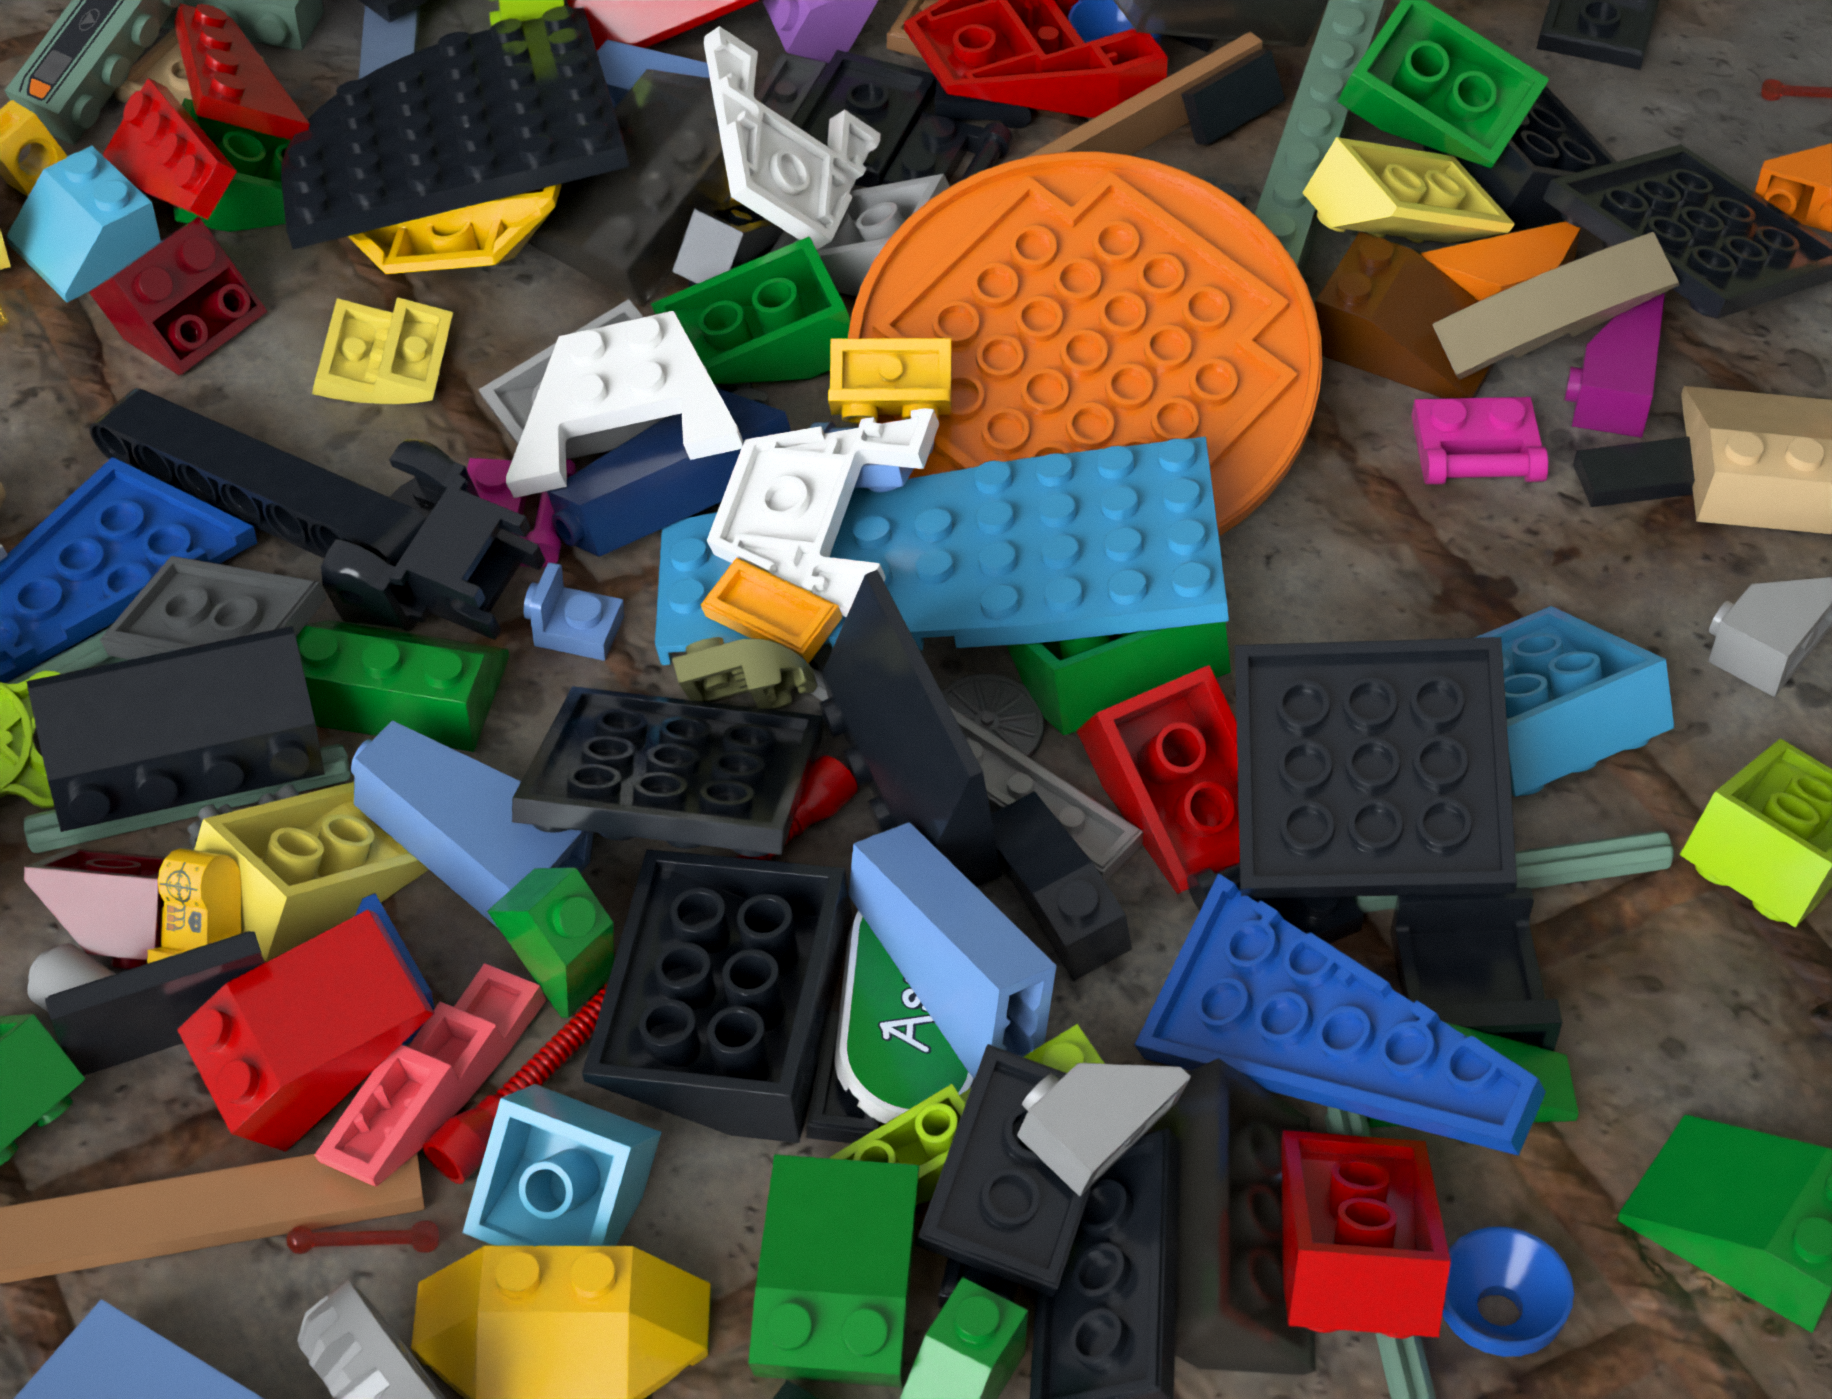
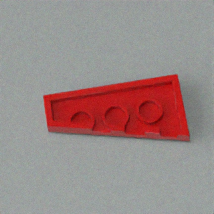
M180 3L174 24L196 115L292 140L295 134L309 129L310 123L232 17H228L224 11L211 5L198 4L196 7Z
M147 78L142 89L133 93L127 101L123 113L124 119L102 155L140 191L208 220L237 171L166 86Z

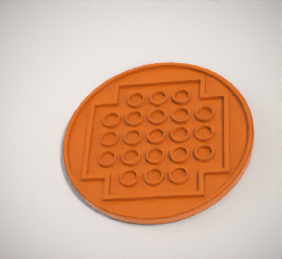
M1059 152L1009 161L980 171L950 186L930 199L898 228L873 261L860 287L852 311L848 339L951 338V415H938L939 426L934 438L932 453L928 455L924 469L914 468L908 479L978 467L988 461L1007 462L1053 453L1065 454L1105 449L1111 446H1131L1164 442L1177 438L1206 437L1219 537L1245 520L1256 510L1289 472L1300 454L1312 425L1319 397L1322 372L1321 334L1312 298L1294 260L1271 230L1238 200L1201 178L1157 161L1106 152ZM878 415L876 423L902 420V415Z

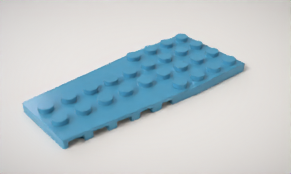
M1206 437L1177 438L1164 442L1131 446H1111L1105 449L1065 454L1053 453L1007 462L988 461L978 467L907 479L903 487H897L885 492H874L869 490L868 487L854 488L830 554V558L880 563L886 576L884 583L919 650H923V638L954 636L956 648L1035 644L1229 621ZM717 512L684 518L662 528L655 646L662 665H671L672 652H686L685 648L688 645L703 639L721 637L724 644L741 639H751L707 618L701 607V603L732 564L714 555L707 542ZM843 616L824 642V644L831 643L832 649L845 622V616Z

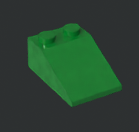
M1401 0L1352 72L1337 102L1384 132L1492 168L1550 79L1426 0Z
M184 98L182 106L237 172L208 220L173 205L175 221L189 223L200 217L207 228L226 232L286 224L281 167L285 151L291 140L198 116L195 114L193 101Z
M810 236L651 303L655 315L674 311L713 384L810 379L830 370L831 339H848L851 322L847 309Z
M1684 1114L1618 1213L1616 1220L1813 1333L1832 1301V1149Z
M774 1154L755 1287L748 1360L754 1377L902 1388L919 1165Z

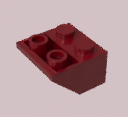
M200 217L181 227L89 291L92 298L125 341L177 375L186 372L268 312Z

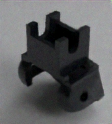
M406 439L398 445L389 461L392 467L411 474L415 478L400 486L390 498L416 509L427 518L396 567L356 544L336 539L327 552L321 566L322 586L343 622L395 627L410 631L418 622L424 623L428 615L432 613L496 640L501 632V628L495 616L490 614V611L520 564L523 563L540 570L546 561L538 544L522 538L526 536L531 528L526 516L480 498L466 467L454 462L437 446L425 440Z

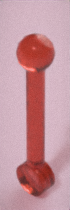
M1768 79L1762 84L1761 96L1770 101L1779 100L1782 96L1832 98V87L1783 85L1781 81Z
M425 1220L414 1224L411 1230L312 1232L306 1226H297L288 1232L286 1238L287 1247L294 1254L300 1255L308 1253L313 1247L411 1244L414 1250L427 1253L433 1251L440 1241L438 1227L433 1222Z

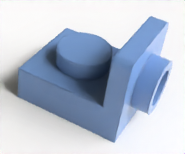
M548 562L539 583L532 582L524 600V617L531 620L534 646L603 661L606 660L625 616L623 599L564 587L562 566Z

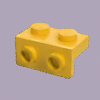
M951 338L831 339L830 389L828 390V403L831 415H842V421L860 424L861 419L871 417L878 421V415H902V420L911 419L912 410L923 408L934 409L937 419L938 415H951Z

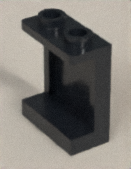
M1516 888V893L1397 896L1390 935L1401 994L1413 1003L1419 1001L1436 1012L1441 1021L1555 1051L1563 1021L1558 999L1546 1000L1529 925L1534 903L1531 888Z

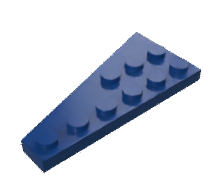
M111 457L8 553L7 557L0 561V682H8L114 623L171 556L220 564L257 543L254 526Z
M1219 873L1134 1044L1143 1058L1181 1067L1182 1069L1517 1156H1519L1546 1094L1538 1077L1474 1036L1466 1037L1441 1021L1437 1013L1419 1001L1413 1003L1393 990L1388 981L1313 933L1306 934L1284 920L1277 910L1263 901L1256 902L1248 896H1241V891H1239L1235 883Z

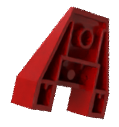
M939 0L904 21L905 32L945 92L951 95L1095 118L1167 78L1168 57L1144 25L1085 43L1068 20L1071 8L1079 0Z

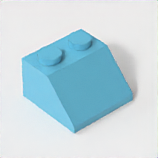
M93 146L73 153L67 158L43 169L6 235L8 244L66 303L91 291L161 242L152 202Z
M536 1084L502 1097L462 1233L494 1246H616L642 1200L661 1132Z

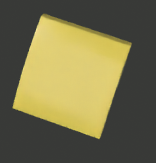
M398 297L393 313L337 298L312 394L358 403L410 404L432 401L453 312Z

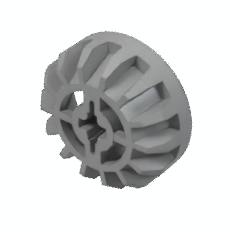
M350 1278L305 1312L297 1340L299 1342L298 1346L310 1360L309 1364L323 1379L329 1388L328 1391L335 1399H446L390 1324Z

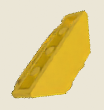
M562 183L348 237L385 274L497 265L515 258L556 206Z
M483 1246L418 1282L411 1350L415 1358L425 1366L428 1365L445 1383L465 1399H644L670 1382L689 1364L694 1366L708 1356L711 1284L634 1246Z

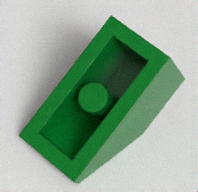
M534 868L487 911L537 984L541 986L544 994L561 1018H569L609 980L614 964L613 921L577 868Z
M962 1277L926 1333L900 1399H998L1025 1355L1028 1310Z

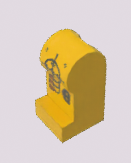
M179 848L172 851L164 859L158 877L159 893L164 901V906L162 907L161 947L148 949L147 964L241 934V874L236 861L227 855Z

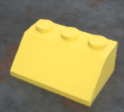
M1336 137L1302 192L1318 211L1316 216L1319 221L1337 232H1345L1347 229L1367 232L1379 238H1383L1385 235L1405 237L1416 243H1422L1424 240L1454 243L1506 234L1515 225L1454 156Z

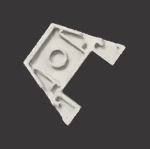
M719 26L704 37V47L731 197L799 240L810 236L816 250L832 241L853 198L849 194L856 179L864 175L867 168L863 164L868 153L877 148L881 134L846 110H843L829 119L828 143L826 146L763 105L754 97L758 51Z
M674 311L558 337L506 475V483L514 498L567 487L566 441L569 438L681 413L683 444L690 460L742 449L743 440L736 423Z
M934 409L912 410L911 419L882 424L876 423L874 417L861 419L858 428L824 433L820 426L745 439L707 538L713 554L731 563L737 557L839 606L841 614L847 617L865 574L878 570L884 582L886 579L880 563L830 558L860 470L867 463L924 469L939 426Z

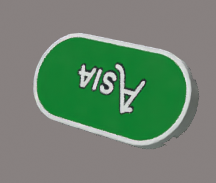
M858 910L847 940L835 1049V1070L844 1090L847 1091L849 1087L852 1094L860 1100L857 1106L870 1117L886 1124L953 1084L960 1095L970 1089L973 1078Z

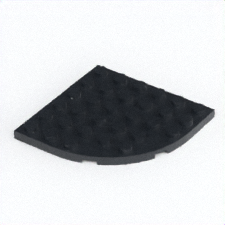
M568 6L555 7L546 11L541 18L523 22L518 19L502 20L495 23L488 30L473 34L452 32L441 37L436 45L395 60L359 80H351L341 84L336 89L337 94L319 107L307 119L310 123L309 129L295 134L285 151L281 167V183L286 231L294 250L630 167L584 6L574 9Z

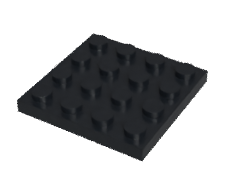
M1682 144L1552 179L1543 197L1544 201L1561 212L1560 215L1566 222L1585 228L1601 239L1605 248L1654 232L1680 284L1672 289L1688 299L1690 306L1696 312L1707 317L1719 319L1832 280V243Z
M1501 637L1235 645L1241 896L1260 899L1516 893L1517 873Z
M572 686L512 798V822L531 824L538 830L552 833L563 832L568 829L597 832L607 839L617 841L638 837L663 840L671 846L683 849L697 848L705 845L730 848L738 854L749 857H760L769 853L781 855L806 786L811 765L814 763L822 740L823 715Z

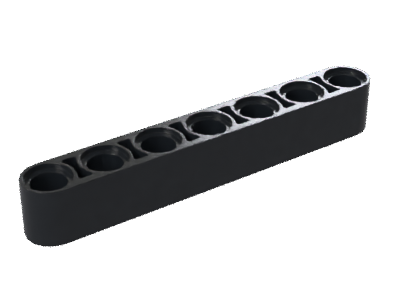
M135 388L95 420L89 428L94 444L108 459L114 457L264 532L322 558H325L327 552L337 539L356 544L396 567L427 519L411 506L143 389Z

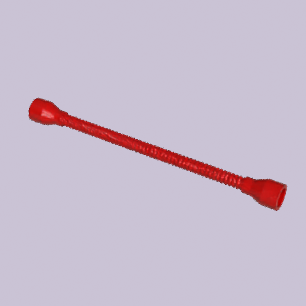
M821 756L811 765L807 783L785 845L794 835H801L811 824L834 816L857 793L855 778L835 758ZM769 853L760 857H749L739 854L736 858L770 861L776 854ZM607 984L592 1000L588 1001L586 1006L581 1008L580 1012L575 1014V1018H571L569 1023H566L563 1029H560L557 1035H554L551 1041L545 1044V1047H541L539 1053H535L533 1059H529L527 1064H524L521 1070H518L496 1094L492 1096L487 1095L475 1108L449 1118L423 1143V1151L427 1159L444 1177L456 1184H463L482 1165L502 1097L533 1084L542 1086L574 1052L578 1051L579 1046L584 1045L585 1040L591 1038Z

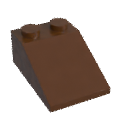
M1359 232L1315 301V310L1321 334L1322 356L1443 399L1475 398L1495 364L1493 363L1461 380L1458 379L1432 324L1479 301L1416 251L1386 239Z

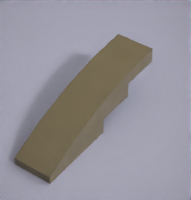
M1651 232L1542 273L1483 299L1432 325L1456 376L1461 380L1511 354L1517 359L1567 333H1570L1573 338L1680 284L1655 233Z

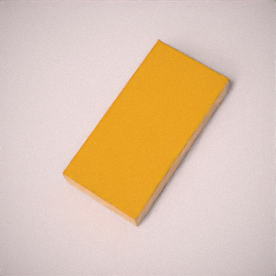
M737 557L701 603L702 610L707 618L749 638L779 643L794 651L808 664L843 618L837 604Z

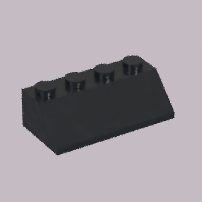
M293 626L27 681L46 775L61 832L325 774L316 724Z

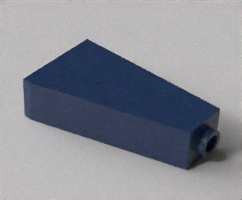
M716 387L737 425L743 444L745 439L791 432L785 411ZM682 413L667 416L567 478V487L547 491L555 512L552 515L553 526L559 537L566 544L576 546L599 557L720 503L741 449L690 460L683 444Z

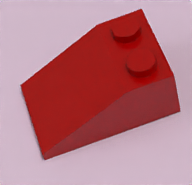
M1210 665L1097 712L1076 731L1103 789L1123 818L1143 831L1142 845L1177 894L1189 889L1187 883L1189 875L1206 868L1216 872L1240 862L1237 721Z
M367 909L229 981L177 1030L230 1133L286 1152L434 1014V1011L377 913Z
M1283 1130L1281 1141L1283 1286L1288 1326L1306 1327L1321 1333L1347 1330L1381 1333L1385 1336L1399 1339L1411 1336L1439 1338L1451 1260L1426 1141Z

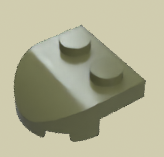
M721 637L707 638L688 645L685 648L686 655L672 658L678 683L690 701L716 702L750 692L758 708L777 710L791 704V689L797 687L799 693H813L818 687L814 670L802 657L779 643L764 639H741L724 644Z

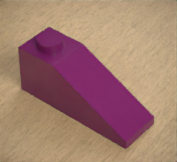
M1665 292L1615 316L1587 344L1582 367H1570L1564 401L1575 403L1572 427L1642 438L1653 398Z

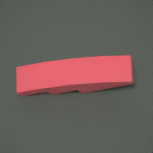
M484 963L454 1007L439 1002L434 1009V1014L425 1022L408 1047L401 1044L373 1070L314 1154L317 1160L375 1187L381 1184L423 1148V1143L469 1101L506 1057L547 1001L541 986Z

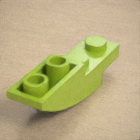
M1078 1024L1023 1056L1068 1073L1078 1063L1105 1064ZM953 1084L947 1086L832 1155L830 1159L919 1165L917 1204L930 1201L971 1088L959 1095Z

